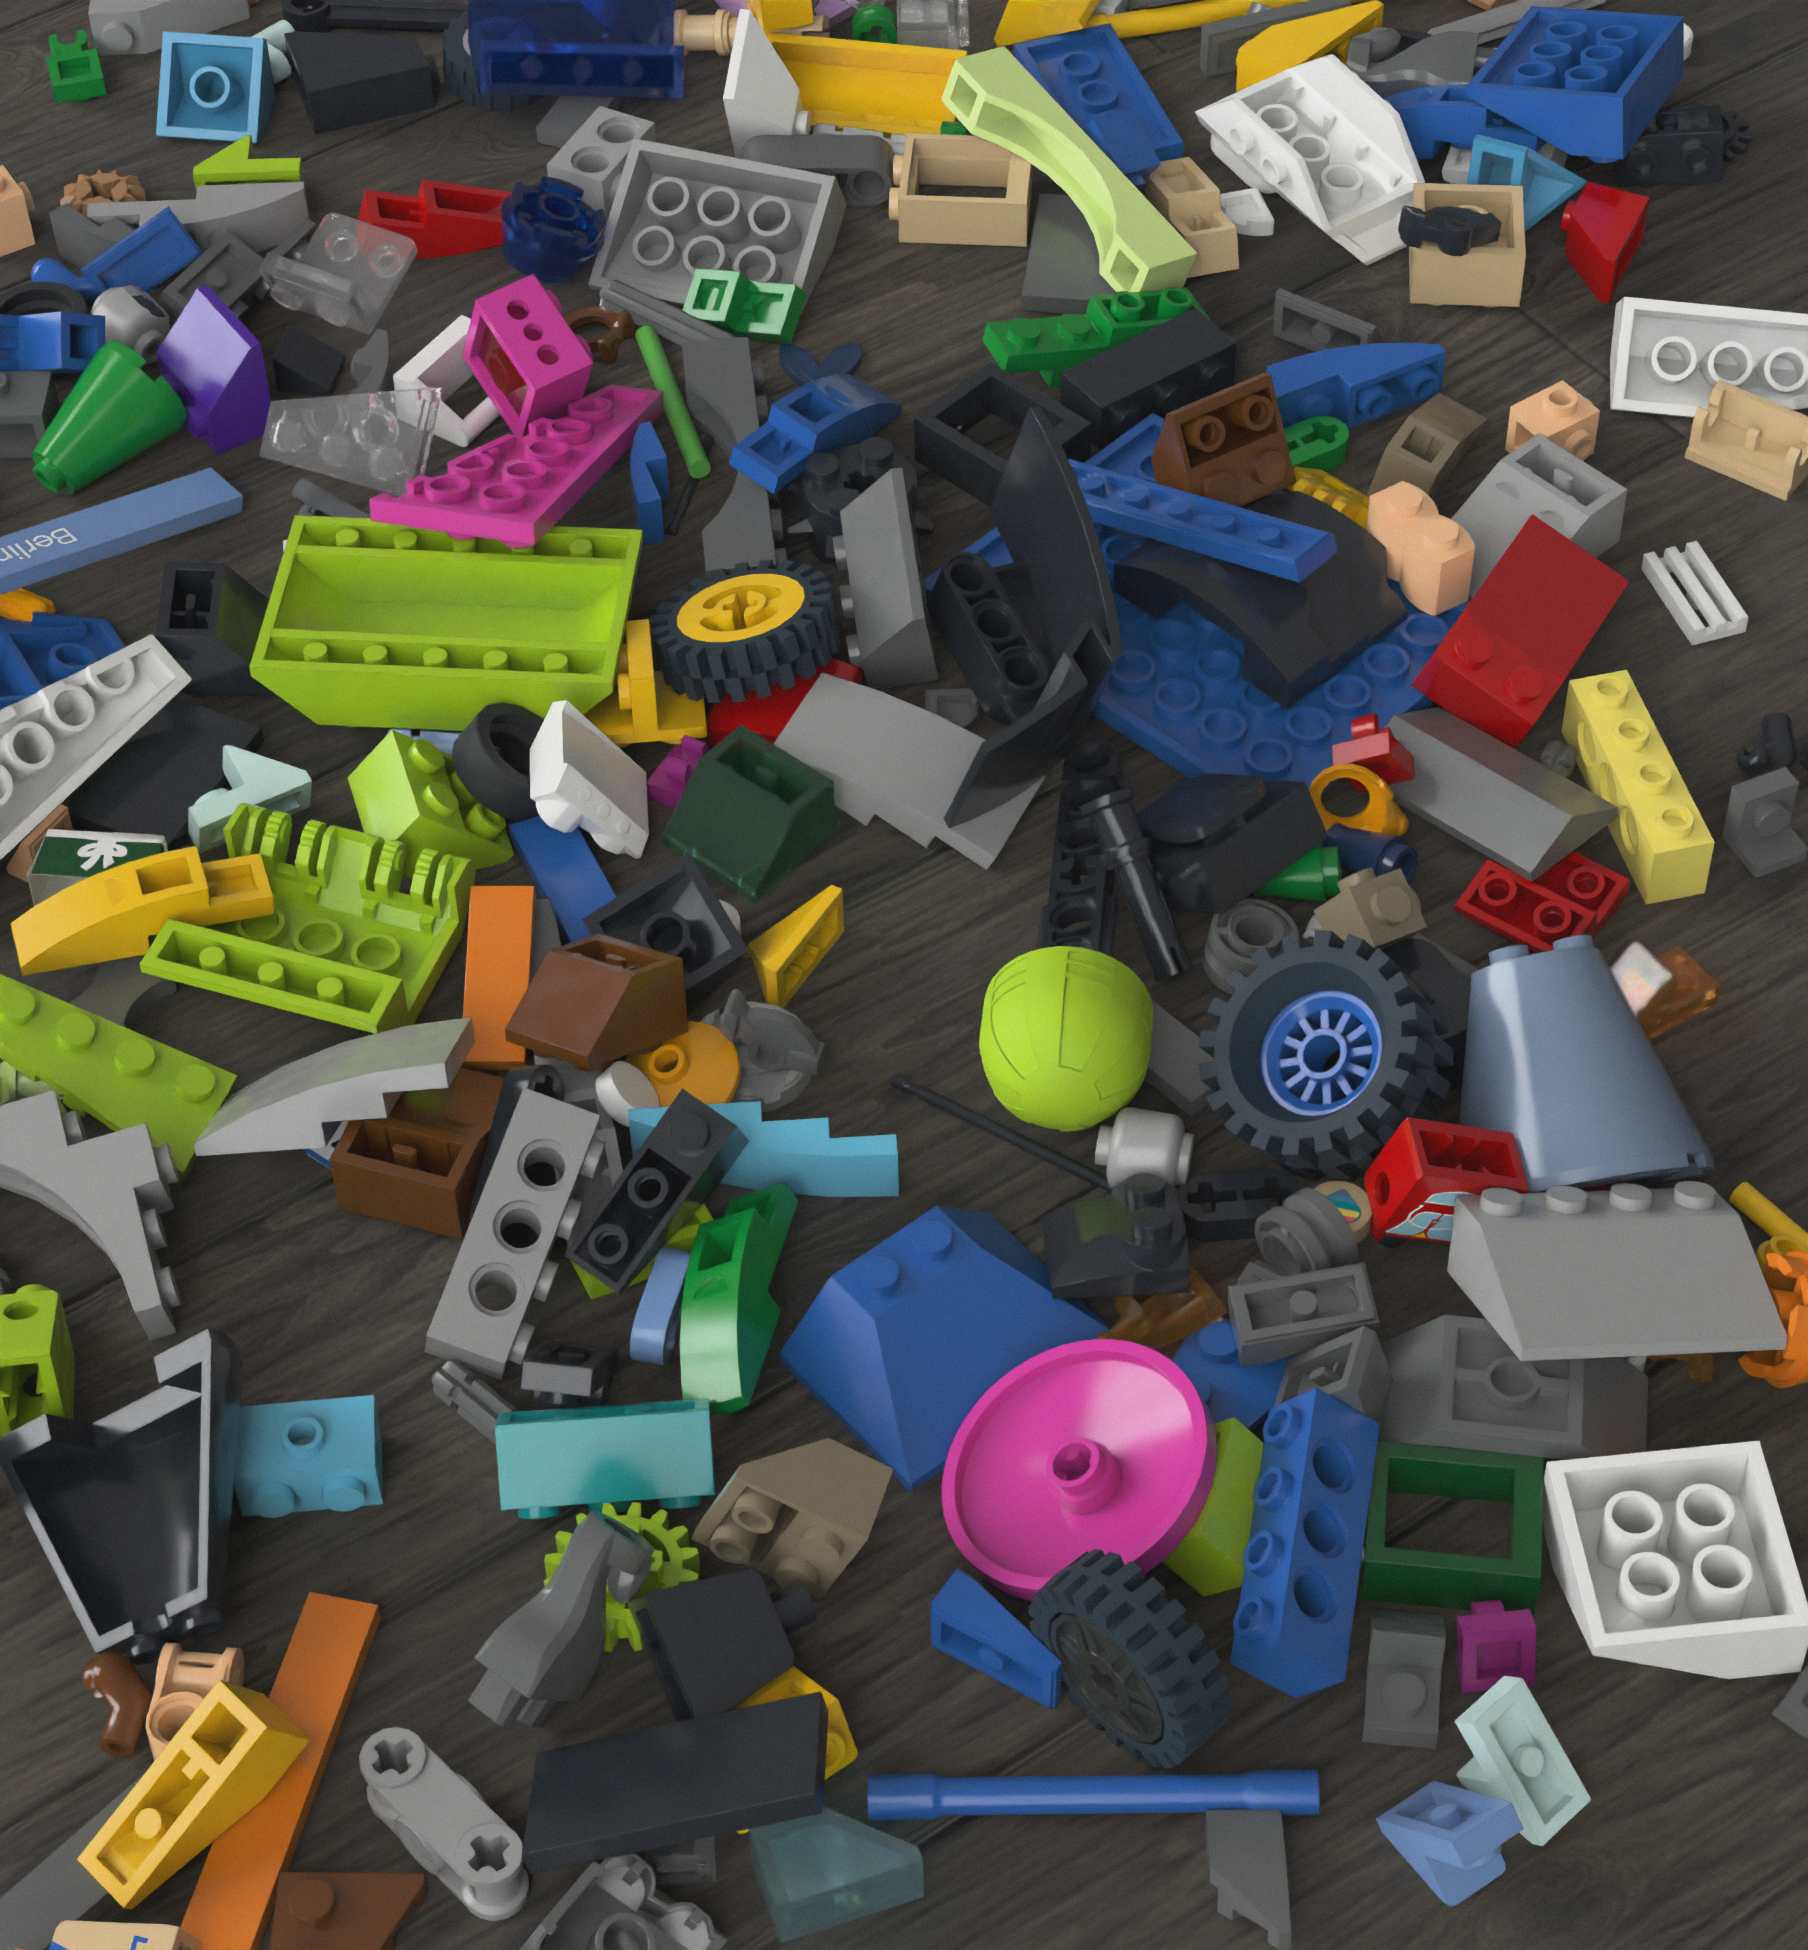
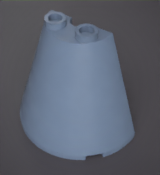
M1591 935L1563 938L1552 943L1553 951L1531 955L1529 954L1528 945L1504 947L1489 953L1491 965L1471 975L1459 1125L1513 1133L1528 1184V1193H1546L1549 1187L1559 1185L1584 1189L1646 1178V1183L1649 1185L1709 1175L1715 1172V1164L1710 1150L1599 949L1594 948Z

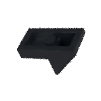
M550 1341L523 1361L521 1389L534 1390L532 1411L607 1405L617 1364L618 1348Z

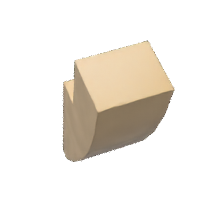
M1190 157L1160 162L1161 165L1145 179L1147 186L1144 191L1147 200L1198 253L1187 278L1239 269L1237 227L1221 211L1220 189Z

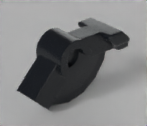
M1405 205L1401 210L1398 232L1400 239L1407 246L1421 248L1422 240L1438 244L1439 249L1447 255L1464 256L1468 254L1472 247L1497 242L1502 222L1492 213L1480 214L1467 208L1453 206L1435 207L1424 212L1420 208Z

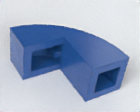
M61 311L23 316L0 314V371H52L53 374H80L84 372L97 350L106 344L105 316Z

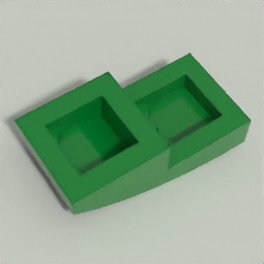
M696 268L682 311L734 336L791 344L807 294L796 284L755 282L749 280L740 271Z

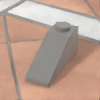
M90 0L88 15L98 56L150 53L162 49L163 31L205 34L249 19L251 17L249 0Z

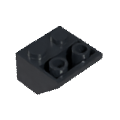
M165 562L155 638L192 678L180 691L182 693H232L248 696L259 694L276 695L251 677L250 663L270 599L225 563Z

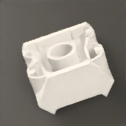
M567 700L553 702L530 748V799L536 801L537 812L542 820L554 829L568 833L573 832L579 826L590 832L594 841L601 848L617 855L626 853L635 859L641 858L649 835L646 772Z

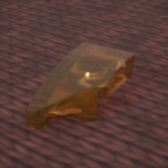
M1191 1267L1189 1269V1293L1154 1294L1140 1305L1132 1296H1119L1114 1304L1121 1315L1117 1324L1107 1332L1099 1333L1096 1339L1130 1341L1157 1350L1206 1327L1226 1314L1228 1310L1198 1271Z

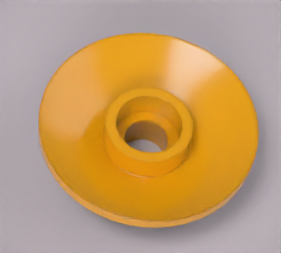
M688 1021L689 1032L663 1041L662 1046L653 1052L630 1053L624 1061L635 1066L649 1079L659 1097L660 1107H669L682 1088L705 1104L730 1103L738 1089L741 1077V1061L734 1044L721 1034L720 1029L703 1022Z

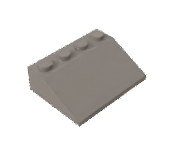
M633 138L588 286L590 289L600 291L602 287H606L610 280H618L669 305L684 307L696 268L740 271L749 280L755 282L796 284L807 294L802 308L803 311L833 253L847 203L835 176Z
M1683 1181L1677 1183L1674 1188L1648 1189L1637 1184L1620 1183L1613 1185L1610 1191H1583L1576 1187L1559 1185L1549 1187L1546 1193L1519 1194L1506 1188H1488L1483 1190L1481 1195L1456 1196L1447 1272L1520 1361L1786 1349L1788 1336L1740 1215L1708 1184L1696 1181Z

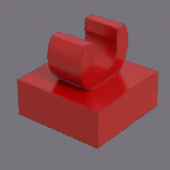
M1376 713L1353 719L1351 724L1353 740L1332 745L1333 765L1352 763L1366 767L1377 774L1388 785L1415 779L1414 757L1392 735V730L1389 727L1379 729V719ZM1344 778L1359 793L1368 791L1366 786L1360 781Z

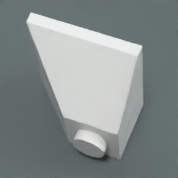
M746 9L739 10L723 96L735 158H741L743 146L755 136L810 135L811 112L803 110L799 87L751 10Z

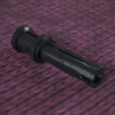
M1128 787L1095 799L1079 808L1082 816L1090 817L1103 850L1102 855L1099 857L1102 867H1106L1107 871L1114 870L1152 968L1154 981L1158 982L1194 967L1192 962L1189 961L1149 857L1155 853L1153 847H1155L1153 838L1145 837L1131 802L1136 794L1133 787Z

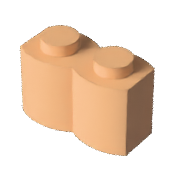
M1399 482L1369 497L1366 531L1385 546L1387 577L1399 582L1404 596L1415 607L1433 616L1468 601L1475 545L1469 533L1457 522L1439 515L1434 501L1423 490L1408 482Z

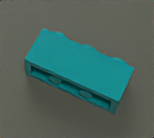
M709 1398L498 1414L495 1423L501 1510L518 1509L519 1518L540 1519L553 1517L561 1513L560 1506L588 1504L589 1512L597 1511L602 1513L603 1504L611 1503L616 1513L627 1511L633 1500L659 1499V1506L661 1508H689L700 1505L702 1503L701 1496L715 1495Z

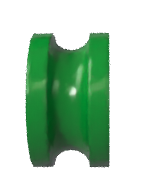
M869 4L861 7L852 18V40L896 44L897 19L894 13L889 8L879 4ZM872 26L882 27L875 36L867 34L871 31Z

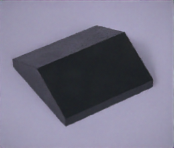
M690 852L582 919L591 935L600 933L682 958L686 1007L707 999L752 955Z

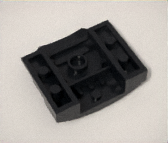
M1299 491L1265 496L1241 508L1334 534L1337 553L1300 583L1150 539L1114 565L1113 591L1155 620L1178 603L1183 602L1244 643L1243 679L1287 709L1408 619V609L1387 584L1385 546L1343 513Z

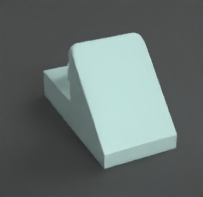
M225 745L223 746L222 768L232 790L228 791L224 788L212 790L201 796L194 806L189 807L188 834L194 846H197L198 853L200 854L226 843L223 829L237 806L242 802L268 808L271 815L275 810L292 815L310 807L312 780L306 770L235 746Z
M1503 1676L1455 1720L1457 1727L1474 1755L1457 1772L1456 1776L1470 1791L1512 1802L1524 1828L1519 1833L1532 1844L1543 1846L1591 1801L1589 1794L1523 1678Z

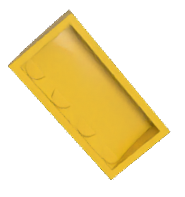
M771 32L765 33L799 87L803 110L811 112V131H813L816 124L825 123L837 125V131H843V126L885 132V138H891V133L906 135V133L940 134L943 121L959 122L957 117L941 101L955 59L968 56L965 50Z

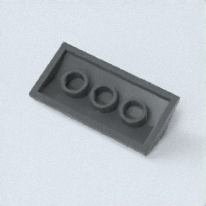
M1440 707L1393 715L1384 727H1389L1392 730V735L1414 757L1415 779L1389 785L1394 794L1393 800L1530 882H1533L1619 817L1617 806Z

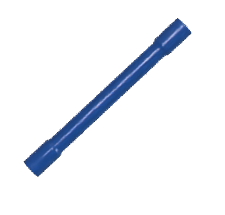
M1317 1769L1252 1770L1244 1774L939 1777L935 1774H868V1820H928L944 1815L1206 1813V1810L1251 1809L1281 1810L1282 1816L1319 1815V1779Z

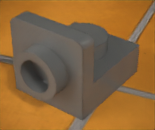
M1786 767L1733 785L1731 788L1722 838L1755 877H1761L1806 859L1808 847L1790 826L1799 782Z

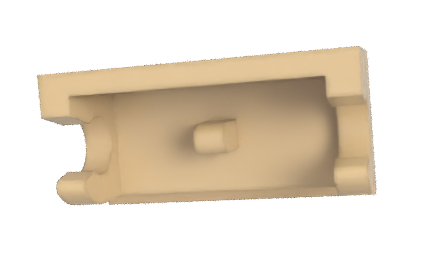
M1719 380L1712 388L1708 410L1699 407L1696 411L1685 458L1787 501L1808 475V416Z

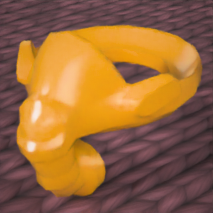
M1352 763L1336 764L1322 770L1312 780L1309 792L1326 832L1336 823L1350 828L1402 836L1407 832L1409 821L1400 810L1398 804L1393 800L1394 794L1392 789L1383 779L1366 767ZM1338 778H1352L1366 786L1370 799L1367 806L1359 814L1352 817H1339L1331 814L1321 802L1323 789L1331 781Z

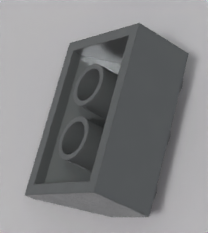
M899 467L890 469L840 511L843 535L833 537L838 571L848 570L850 584L839 586L845 621L855 619L857 634L846 636L850 663L859 667L860 670L863 669L867 687L876 690L939 680L917 531L903 468Z

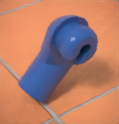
M45 257L40 259L32 267L31 279L33 282L51 281L68 285L82 294L86 303L95 302L99 297L84 275L76 276L54 258Z

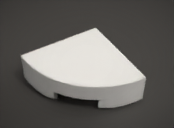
M1258 188L1220 194L1221 211L1237 227L1238 234L1250 236L1273 235L1274 218Z

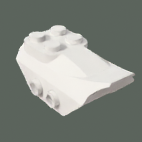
M1333 54L1296 65L1195 111L1200 123L1211 133V150L1250 187L1258 188L1261 193L1271 194L1277 192L1307 219L1346 248L1366 266L1407 247L1400 239L1398 232L1401 210L1403 206H1411L1413 183H1425L1406 130L1399 113L1387 100L1380 97L1360 79L1357 73L1350 70Z

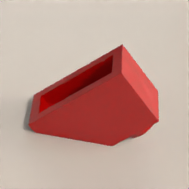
M1587 182L1578 200L1568 201L1563 213L1560 230L1561 232L1568 233L1565 249L1566 258L1598 301L1609 304L1643 242L1650 198Z

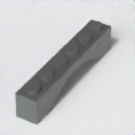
M748 337L681 342L686 402L691 419L696 427L705 433L709 432L713 436L715 442L725 451L730 460L733 446L768 421L766 395L755 396V393L764 392L762 360L751 359ZM735 469L737 477L731 495L719 514L702 530L706 583L712 581L710 573L712 571L723 568L726 575L736 573L735 564L748 562L749 569L756 570L760 560H773L774 568L776 569L784 560H787L785 548L774 549V544L783 543L781 509H769V505L778 504V491L773 494L737 469Z

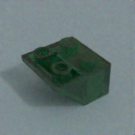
M740 725L699 759L662 834V845L681 857L690 852L700 869L747 899L755 902L836 833L834 781L743 725Z

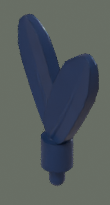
M847 343L833 350L819 367L803 348L793 344H783L779 348V362L800 387L827 376L836 374L852 375L860 365L862 357L861 345Z

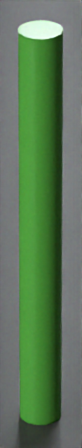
M650 325L642 326L636 331L635 338L656 391H663V408L688 472L693 478H703L709 474L711 466L656 329Z

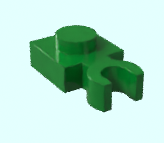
M76 30L77 40L71 44L60 43L56 34L49 36L48 41L52 56L46 57L56 104L70 101L83 102L92 97L107 95L97 49H90L87 34L84 30Z

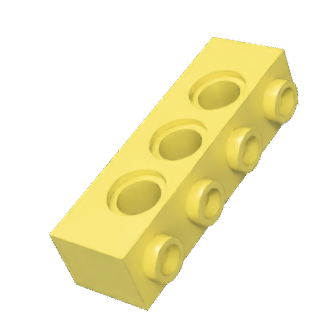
M1622 670L1569 680L1561 732L1567 744L1574 746L1577 751L1575 761L1590 791L1618 807L1619 817L1607 826L1645 904L1705 893L1715 842L1628 671Z

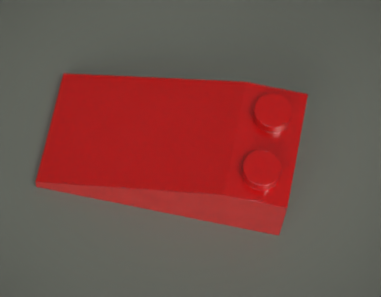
M1532 514L1411 686L1455 717L1462 719L1515 749L1560 688L1629 581Z

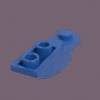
M1467 84L1419 87L1397 92L1383 98L1399 113L1417 161L1433 159L1446 142H1451V145L1458 149L1472 150L1473 140L1477 134L1526 146L1536 152H1539L1547 142L1466 96Z
M1425 343L1352 345L1322 350L1267 366L1266 373L1271 374L1283 428L1311 417L1331 416L1341 420L1350 429L1418 402L1425 401L1437 393H1441L1446 351L1440 344Z
M836 374L820 378L803 385L773 403L767 423L733 446L729 465L775 494L805 472V464L812 454L828 452L840 446L860 444L899 416L903 406L859 377L849 374Z

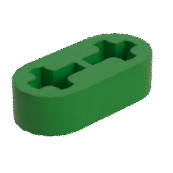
M1315 416L1284 428L1293 470L1295 467L1329 472L1344 464L1347 459L1349 429L1345 423L1337 418Z

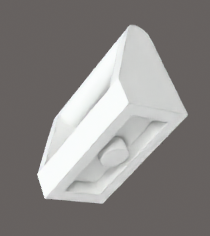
M463 315L458 317L393 375L399 419L458 446L466 447L500 416V413L489 397L483 400L463 420L444 403L449 396L474 375L462 357L471 321L470 318ZM503 348L481 358L493 378L503 382L499 387L511 405L527 391L528 385Z

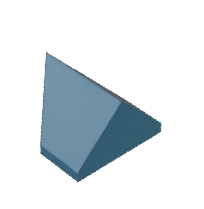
M1479 134L1473 140L1467 184L1523 186L1525 232L1588 182L1529 147Z

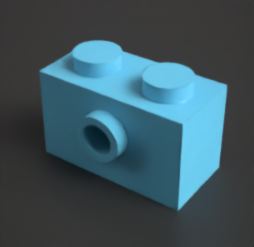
M374 1395L240 1407L234 1487L242 1517L262 1516L278 1518L292 1512L325 1509L345 1512L355 1510L361 1506L383 1504L382 1432Z

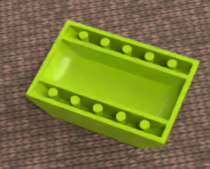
M295 515L250 663L251 677L318 725L464 731L486 705L501 702L521 706L544 720L553 702L567 700L584 715L613 693L643 544V530L553 526L535 545L514 548L504 545L501 540L483 537L455 539L448 536L447 532L371 521V518Z

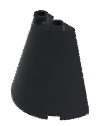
M206 1329L153 1357L158 1381L166 1386L94 1423L44 1414L0 1437V1464L95 1653H126L134 1665L159 1661L162 1648L166 1643H175L186 1638L210 1636L222 1631L226 1627L223 1611L243 1363L237 1344L228 1336L211 1329Z

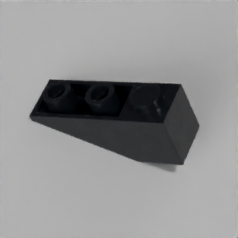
M682 1088L572 1242L564 1256L612 1290L621 1294L658 1254L662 1246L664 1247L712 1195L749 1143V1140L737 1125Z

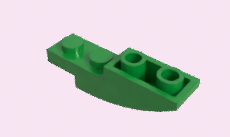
M1167 287L1163 290L1120 291L1115 294L1090 296L1086 314L1077 315L1069 313L1056 317L1015 318L1010 321L986 323L982 341L998 366L1009 374L1039 371L1047 385L1055 387L1061 386L1062 371L1194 308L1199 310L1209 320L1210 318L1188 288Z
M785 1182L730 1199L724 1217L700 1224L698 1227L687 1268L681 1309V1384L683 1400L709 1398L711 1416L732 1414L743 1407L749 1406L781 1313V1309L768 1293V1288L798 1204V1199Z

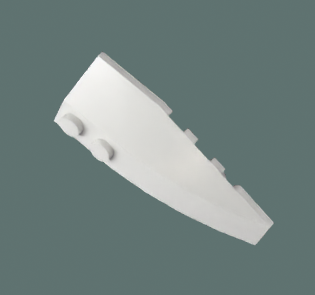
M1623 297L1616 303L1610 353V410L1694 418L1699 407L1708 410L1712 388L1719 380L1791 410L1808 408V314Z

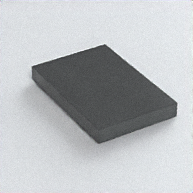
M1039 193L1022 291V310L1077 315L1086 314L1090 296L1115 294L1117 292L1099 274V253L1094 234L1083 213L1069 195Z

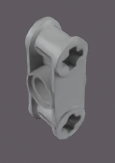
M400 1727L382 1729L371 1735L362 1746L359 1761L361 1773L368 1783L367 1798L373 1813L396 1834L413 1858L425 1870L435 1874L472 1914L480 1919L497 1921L507 1919L518 1913L527 1902L530 1887L528 1874L522 1866L524 1862L522 1841L516 1832L510 1829L488 1807L471 1783L463 1776L454 1773L421 1740L419 1735L409 1729Z

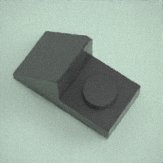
M1371 1608L1362 1742L1436 1749L1439 1732L1441 1670L1446 1645L1443 1615Z

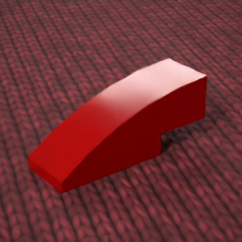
M429 180L421 181L418 196L365 189L356 223L361 257L387 259H423L467 254L500 246L529 236L532 228L526 194Z

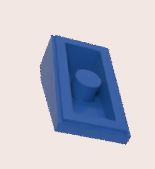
M956 1569L930 1604L932 1646L1050 1709H1056L1061 1702L1062 1661L976 1580L964 1571Z

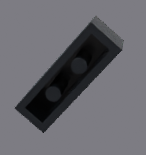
M1194 308L1062 371L1061 405L1091 422V443L1101 451L1152 413L1165 419L1166 414L1233 386L1236 342L1199 310Z

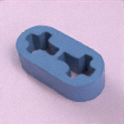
M663 1246L659 1250L633 1322L630 1340V1356L632 1360L668 1366L680 1337L684 1284L691 1252Z

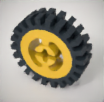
M760 560L756 570H750L748 562L735 564L736 573L726 575L723 568L710 572L712 577L710 582L706 583L699 577L688 582L690 592L681 589L675 590L670 594L671 602H662L657 608L658 615H653L651 619V634L666 684L668 686L671 685L673 691L678 695L686 692L688 699L699 701L706 694L708 703H721L725 695L730 693L732 702L735 703L746 701V695L749 691L757 690L758 698H763L771 695L769 686L779 684L785 691L796 686L795 675L808 680L817 674L815 665L826 667L832 661L831 653H838L841 647L840 639H843V632L831 585L826 580L825 574L821 571L814 573L813 566L805 563L796 568L795 561L784 560L775 569L773 560Z

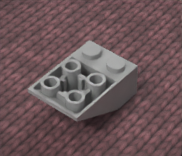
M1539 433L1502 458L1452 517L1453 521L1457 522L1469 533L1475 545L1468 602L1471 601L1532 514L1597 558L1620 540L1627 489Z

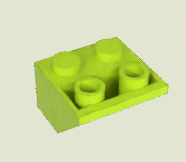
M391 730L348 776V782L364 833L383 837L385 844L389 839L405 843L407 854L403 875L413 879L417 859H419L423 849L425 850L426 848L441 852L443 857L448 853L472 859L475 861L476 870L506 863L514 855L505 829V819L485 808L467 791L456 774L452 755L438 750L436 746L427 740H415Z

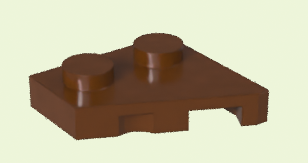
M279 1872L269 1950H393L395 1947L393 1936L413 1906L420 1909L427 1899L428 1885L425 1873Z

